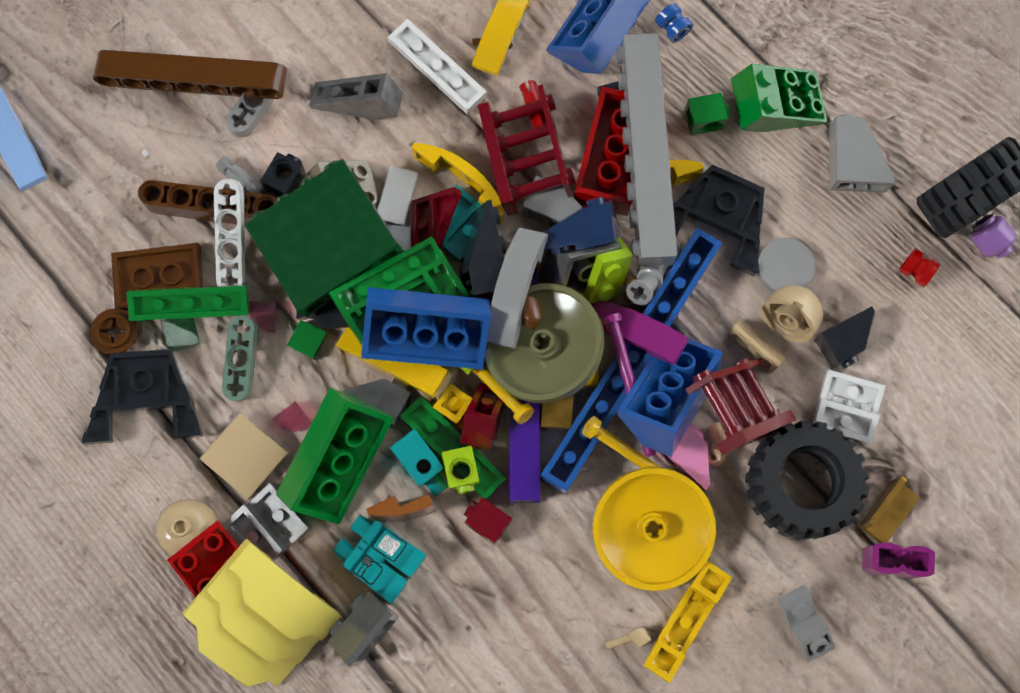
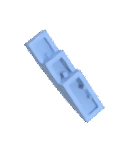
M0 87V154L18 188L23 192L43 182L48 177L33 143L27 137L19 117L13 111L6 93Z

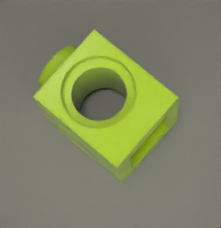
M472 446L442 452L450 492L456 491L457 495L474 492V486L480 485ZM464 464L470 468V474L467 478L457 479L454 477L453 470L457 465Z

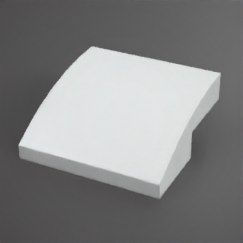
M826 369L813 424L817 421L827 423L828 429L831 430L836 427L843 431L842 436L871 444L880 417L878 411L886 385Z

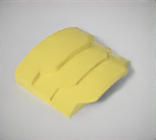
M247 538L182 613L183 616L196 626L198 650L247 687L267 681L279 686L296 664L305 658L319 640L323 641L336 622L342 618L337 610L317 594L310 592L275 564L267 554Z

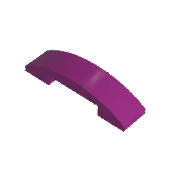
M604 301L590 303L599 318L621 313L622 320L619 321V326L624 342L642 348L650 356L670 364H676L689 341L687 336L671 327L631 309ZM607 325L603 326L604 334L609 335Z

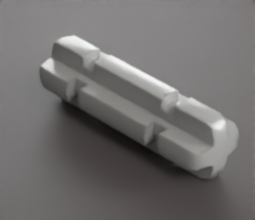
M227 156L221 157L216 163L218 171L224 176L226 175L228 179H235L240 182L244 192L265 194L264 188L238 165H235Z

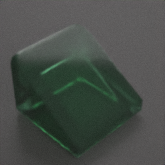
M194 318L165 319L160 321L168 349L175 352L200 345Z

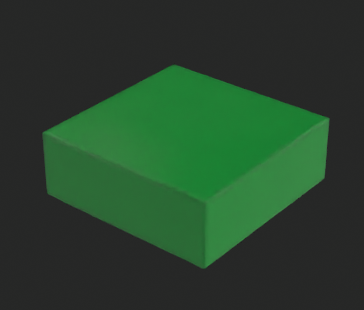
M300 320L287 346L315 360L328 334Z

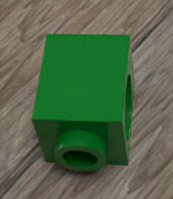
M722 93L689 98L684 109L690 136L723 130L727 120L730 118V108L728 103L723 101Z

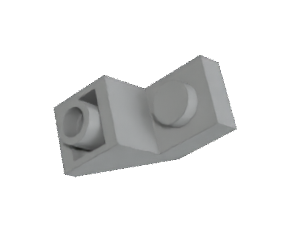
M805 585L778 598L783 619L808 663L824 656L835 648L830 628L816 613L811 592Z

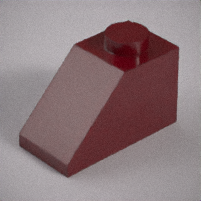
M484 383L479 384L465 412L460 443L477 449L490 450L498 431L505 403Z

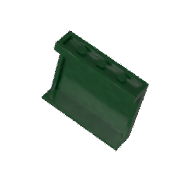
M343 158L339 161L330 162L324 167L323 172L315 177L305 179L300 183L298 189L290 194L287 193L276 199L274 205L267 210L256 212L251 217V220L244 224L297 312L306 317L332 301L329 295L330 291L404 252L401 244L394 238L356 179L352 168Z

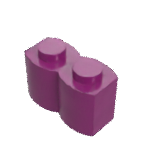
M893 543L874 544L863 548L862 570L876 576L895 574L906 579L928 577L935 574V551L924 546L902 548Z

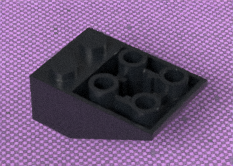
M487 200L476 209L459 269L460 280L469 293V297L472 298L494 294L504 261L503 254L506 253L504 238L499 236L497 225L500 224L499 211L497 207H493L492 200Z

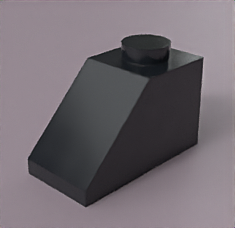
M872 306L827 329L814 339L831 369L840 365L843 369H846L859 361L857 356L866 349L875 313Z

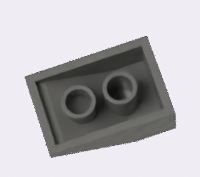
M368 592L366 596L361 593L351 604L350 609L353 612L346 620L340 618L329 632L333 636L328 642L349 667L361 665L400 617L371 592Z

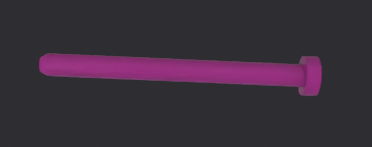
M615 313L602 317L600 320L602 326L607 325L628 395L636 380L619 326L622 316L621 313ZM642 445L644 454L647 457L656 455L655 450Z

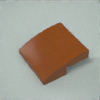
M426 494L402 506L396 497L392 496L367 508L366 511L374 521L397 522L416 519L433 513L436 509L429 494Z

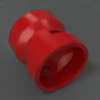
M914 248L898 272L905 276L912 275L915 283L924 288L939 269L940 263L934 259H924L923 252Z

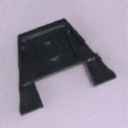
M712 164L673 203L676 237L688 215L741 239V243L730 266L754 277L758 270L757 259L760 247L759 236L765 188Z
M171 349L110 354L99 386L100 393L96 405L92 407L89 416L91 420L87 432H84L82 437L83 444L113 443V412L173 408V437L175 439L203 437V432L174 352Z

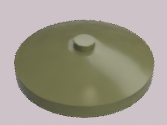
M537 284L529 287L528 294L536 298L540 303L542 320L538 327L534 330H529L522 324L515 349L487 342L485 360L496 382L514 397L532 403H551L573 395L592 378L602 359L604 331L597 312L580 293L558 284Z

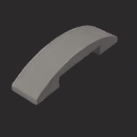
M523 228L517 230L506 253L494 290L490 308L491 319L488 343L512 349L516 348L522 328L523 319L521 314L536 263H540L548 238L547 233Z

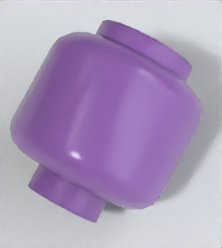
M990 214L972 226L974 230L971 233V239L984 257L996 256L999 259L1013 250L1011 245L1016 240V234L1003 216L994 217L993 214Z

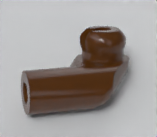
M527 294L522 311L524 318L522 324L526 329L534 330L542 320V312L539 301Z

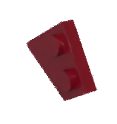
M451 187L411 201V247L433 237L441 250L462 195V190Z

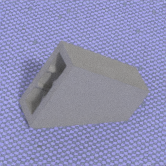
M845 113L836 116L829 126L830 190L886 193L895 183L894 176L865 117H855L854 114Z

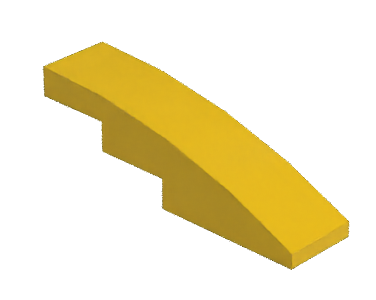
M346 328L335 345L337 348L385 375L388 374L407 386L411 385L432 398L435 397L449 374L447 369L439 365L361 358L362 346L350 328Z

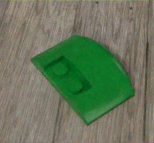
M433 237L420 242L329 292L330 297L361 346L368 287L469 297V293Z

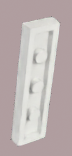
M409 19L405 20L388 36V42L466 114L472 111L487 96V91Z

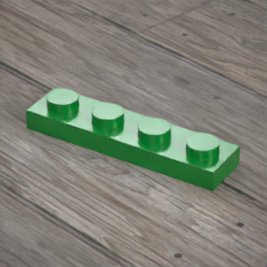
M248 284L142 289L126 292L129 321L250 314Z
M422 396L400 415V418L412 430L415 429L424 442L442 459V452L470 446L460 443L461 434ZM472 447L480 485L474 486L475 492L487 500L505 482L506 477L476 448ZM464 464L457 465L454 468V471L462 479L467 478L470 474V468Z

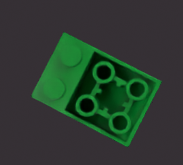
M752 63L731 78L740 128L743 131L768 132L827 123L817 71Z

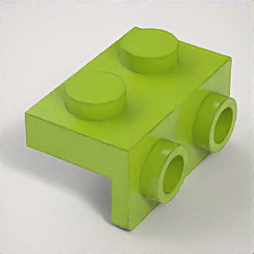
M620 236L615 242L621 244V249L596 256L583 295L589 303L607 301L618 297L621 292L633 254Z

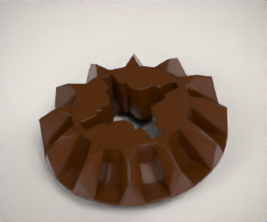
M116 308L105 310L92 322L90 328L91 341L102 353L126 352L130 346L135 345L136 336L139 334L137 321H129V314L125 310ZM117 324V327L125 333L118 334L113 341V337L104 332L112 331Z

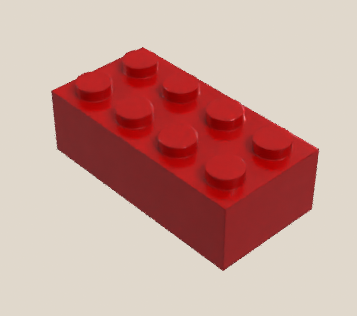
M602 86L573 198L583 206L588 205L587 200L604 196L605 201L613 199L616 214L628 217L632 200L627 198V183L631 182V172L626 173L625 155H629V147L623 144V127H627L626 117H621V100H625L624 91Z

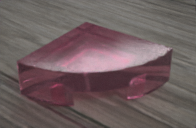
M249 301L250 317L263 330L276 333L278 304L276 302Z
M296 401L271 419L278 427L290 432L306 431L312 423Z

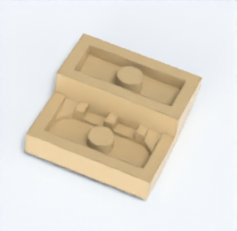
M239 412L199 459L248 499L288 452Z

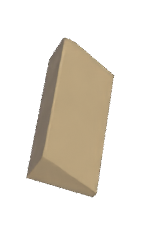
M743 320L736 323L728 333V336L755 360L761 358L763 361L761 365L769 372H773L785 359L783 354Z

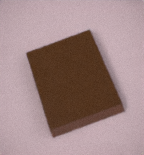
M199 243L111 253L114 305L116 309L128 310L126 292L129 290L204 287L201 246Z

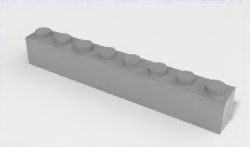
M658 33L623 35L622 44L617 46L616 57L617 64H622L623 73H619L618 77L619 90H624L625 100H621V117H626L627 127H623V144L629 147V155H625L626 173L631 172V182L627 183L628 200H633L634 210L629 212L630 229L635 228L636 239L631 241V250L633 257H637L638 266L673 265L677 258L659 36Z

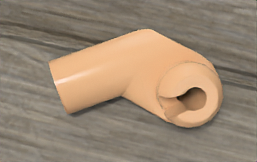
M719 421L707 427L713 440L708 452L709 464L714 466H721L728 457V454L722 455L717 446L718 443L727 439Z

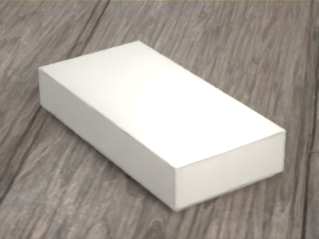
M390 166L377 210L385 224L405 225L418 179V172Z

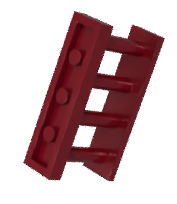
M543 84L537 86L541 100L500 113L498 110L493 111L489 102L477 105L500 203L507 216L518 213L516 202L520 201L521 197L563 185L568 198L574 196L571 185L576 184L572 168H566L552 111L557 110L552 93L546 94ZM544 111L547 124L506 137L499 134L498 128L502 127L503 123ZM550 135L553 149L514 161L505 159L504 152H507L508 148ZM554 160L557 161L560 174L520 186L511 184L510 177L514 176L515 172Z
M747 357L734 364L733 367L711 373L710 369L705 370L693 377L695 383L686 388L688 394L700 390L705 392L727 432L724 434L727 439L717 444L722 455L769 436L782 426L797 420L791 410L780 414L778 409L775 410L752 371L763 364L761 358L750 361Z

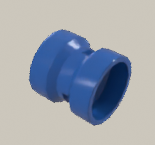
M677 3L670 4L664 8L655 19L657 25L667 31V37L672 43L683 39L694 26L688 17H683L682 10Z

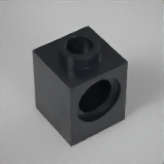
M277 152L260 182L265 191L280 197L298 189L300 183L304 180L306 172L299 158L292 154L285 156ZM282 172H292L288 178L279 179V175Z

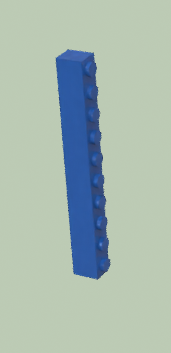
M697 228L667 274L662 286L657 290L643 312V315L671 327L713 260L722 242ZM624 342L635 380H637L652 356L646 350ZM616 357L540 476L541 481L563 495L567 493L599 442L595 437L589 439L582 434L585 424L591 417L595 416L601 420V427L607 429L627 396Z

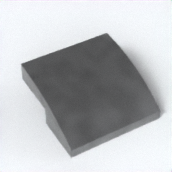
M275 482L269 483L249 503L243 504L223 523L239 545L247 538L273 561L312 528L301 513L291 511L276 496L279 487Z

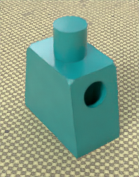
M415 429L389 448L417 486L420 487L425 484L434 497L449 487L439 474L444 467ZM421 459H424L429 466L425 473H421L416 467L417 462Z

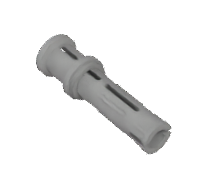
M679 244L677 245V258L682 252ZM672 265L642 268L637 274V279L631 281L627 286L626 291L629 299L638 305L647 304L652 299L653 292L662 286L663 276Z

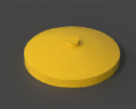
M644 467L625 473L606 488L594 511L592 533L601 561L616 578L634 588L660 591L682 585L703 568L714 547L716 522L708 498L691 479L672 469Z

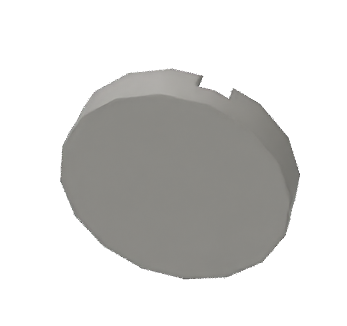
M778 238L769 242L761 250L757 259V275L771 292H774L779 287L790 284L806 287L812 281L815 273V259L810 249L802 242L792 238Z

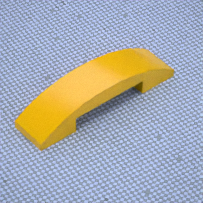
M533 0L497 1L478 45L472 67L498 77L508 55V48L526 9H529Z
M414 143L411 149L414 159L434 174L443 166L481 195L478 198L481 205L487 200H492L493 207H497L499 211L500 224L505 221V211L500 203L498 194L475 167L445 149L423 143Z
M707 561L703 568L695 575L679 600L642 666L667 683H670L714 605L720 600L733 577Z

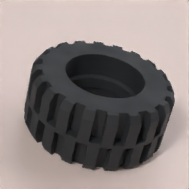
M1010 136L1005 138L916 198L917 206L938 236L948 238L1020 192L1019 142Z
M809 420L799 421L796 424L789 423L782 426L756 447V452L750 457L748 462L750 469L746 473L745 482L749 483L750 489L746 492L748 500L753 499L755 507L752 509L757 516L761 514L765 518L763 523L767 527L778 529V534L785 537L794 536L796 540H814L839 532L840 529L849 526L854 521L855 515L861 513L865 506L862 503V499L868 497L869 487L864 486V481L870 479L869 470L862 469L861 463L866 460L862 453L858 455L855 453L853 447L857 444L851 438L845 440L841 437L843 431L836 427L830 430L827 428V423L820 421L814 424H810ZM797 453H806L816 457L826 466L831 477L832 489L830 497L825 504L818 508L805 509L796 505L788 498L782 488L780 479L781 467L788 457Z

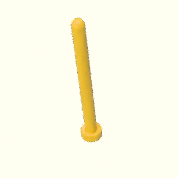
M484 365L483 370L472 369L514 412L513 419L518 424H523L531 418L534 409L528 403L522 404L516 397L503 389Z
M595 416L591 417L585 424L582 434L587 438H597L640 468L660 467L601 427V420Z

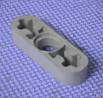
M242 94L226 119L231 133L236 137L250 135L275 99H264L261 105L254 107L248 103L250 98L244 97V94ZM244 118L246 125H239L237 127L235 121H242Z

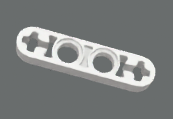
M224 179L219 181L214 188L217 286L230 285L229 282H225V277L230 275V267L224 268V264L238 263V267L232 268L233 278H238V283L233 285H245L244 191L242 185L237 180ZM228 184H230V189L236 191V194L230 197V205L236 204L237 209L229 208L222 210V205H228V196L222 194V189H226ZM227 213L233 214L237 219V226L233 230H228L223 226L222 219ZM233 243L238 249L236 258L228 259L223 253L225 244Z

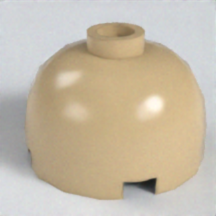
M790 284L779 287L767 298L762 307L761 314L771 330L775 332L777 326L787 333L783 337L784 339L803 343L808 342L818 331L823 318V308L817 296L810 289Z
M194 499L179 500L172 503L160 514L156 524V536L159 544L172 556L216 522L218 517L209 506Z

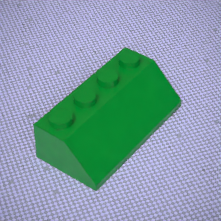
M330 387L276 496L291 511L340 525L394 417L351 394Z

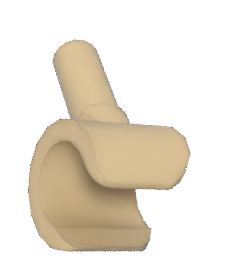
M638 627L623 637L606 642V646L609 650L633 640L636 647L640 648L648 643L651 637L645 628Z

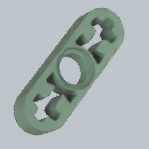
M244 315L234 317L228 326L222 382L224 396L231 401L237 402L248 399L252 393L258 339V325L256 321ZM243 322H245L246 326L250 327L249 332H244L243 342L249 343V347L235 345V341H242V333L237 332V327L243 326ZM239 350H244L248 356L247 363L242 367H237L233 362V356ZM232 370L246 372V376L239 375V384L243 385L244 389L239 391L237 396L235 391H231V385H236L238 379L237 375H232Z

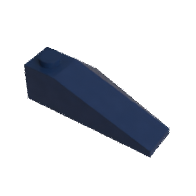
M604 196L587 200L588 205L583 206L543 231L542 233L548 234L544 252L548 251L549 254L554 255L572 249V245L576 246V250L615 242L621 232L613 199L605 201Z

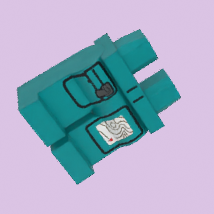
M359 515L350 528L363 538L356 547L342 538L333 552L344 562L342 566L371 587L390 604H393L409 581L388 567L385 562L388 561L412 578L427 555L377 520L373 522Z

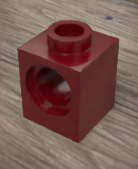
M483 497L478 503L473 500L463 514L467 517L465 525L494 546L512 521V517Z

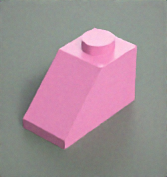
M691 424L672 457L660 452L657 453L677 472L687 476L704 492L710 486L708 444L703 439L705 436L702 431Z

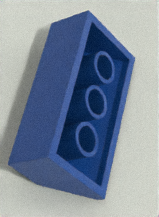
M579 0L546 51L582 73L601 74L607 68L610 59L616 52L617 46H621L623 35H627L631 27L636 24L637 18L651 0Z
M368 287L361 358L483 370L491 319L489 299Z
M689 339L675 365L653 356L650 358L617 410V415L643 446L672 457L707 397L703 390L688 394L686 388L695 383L693 377L708 369H710L711 373L720 371L723 352Z

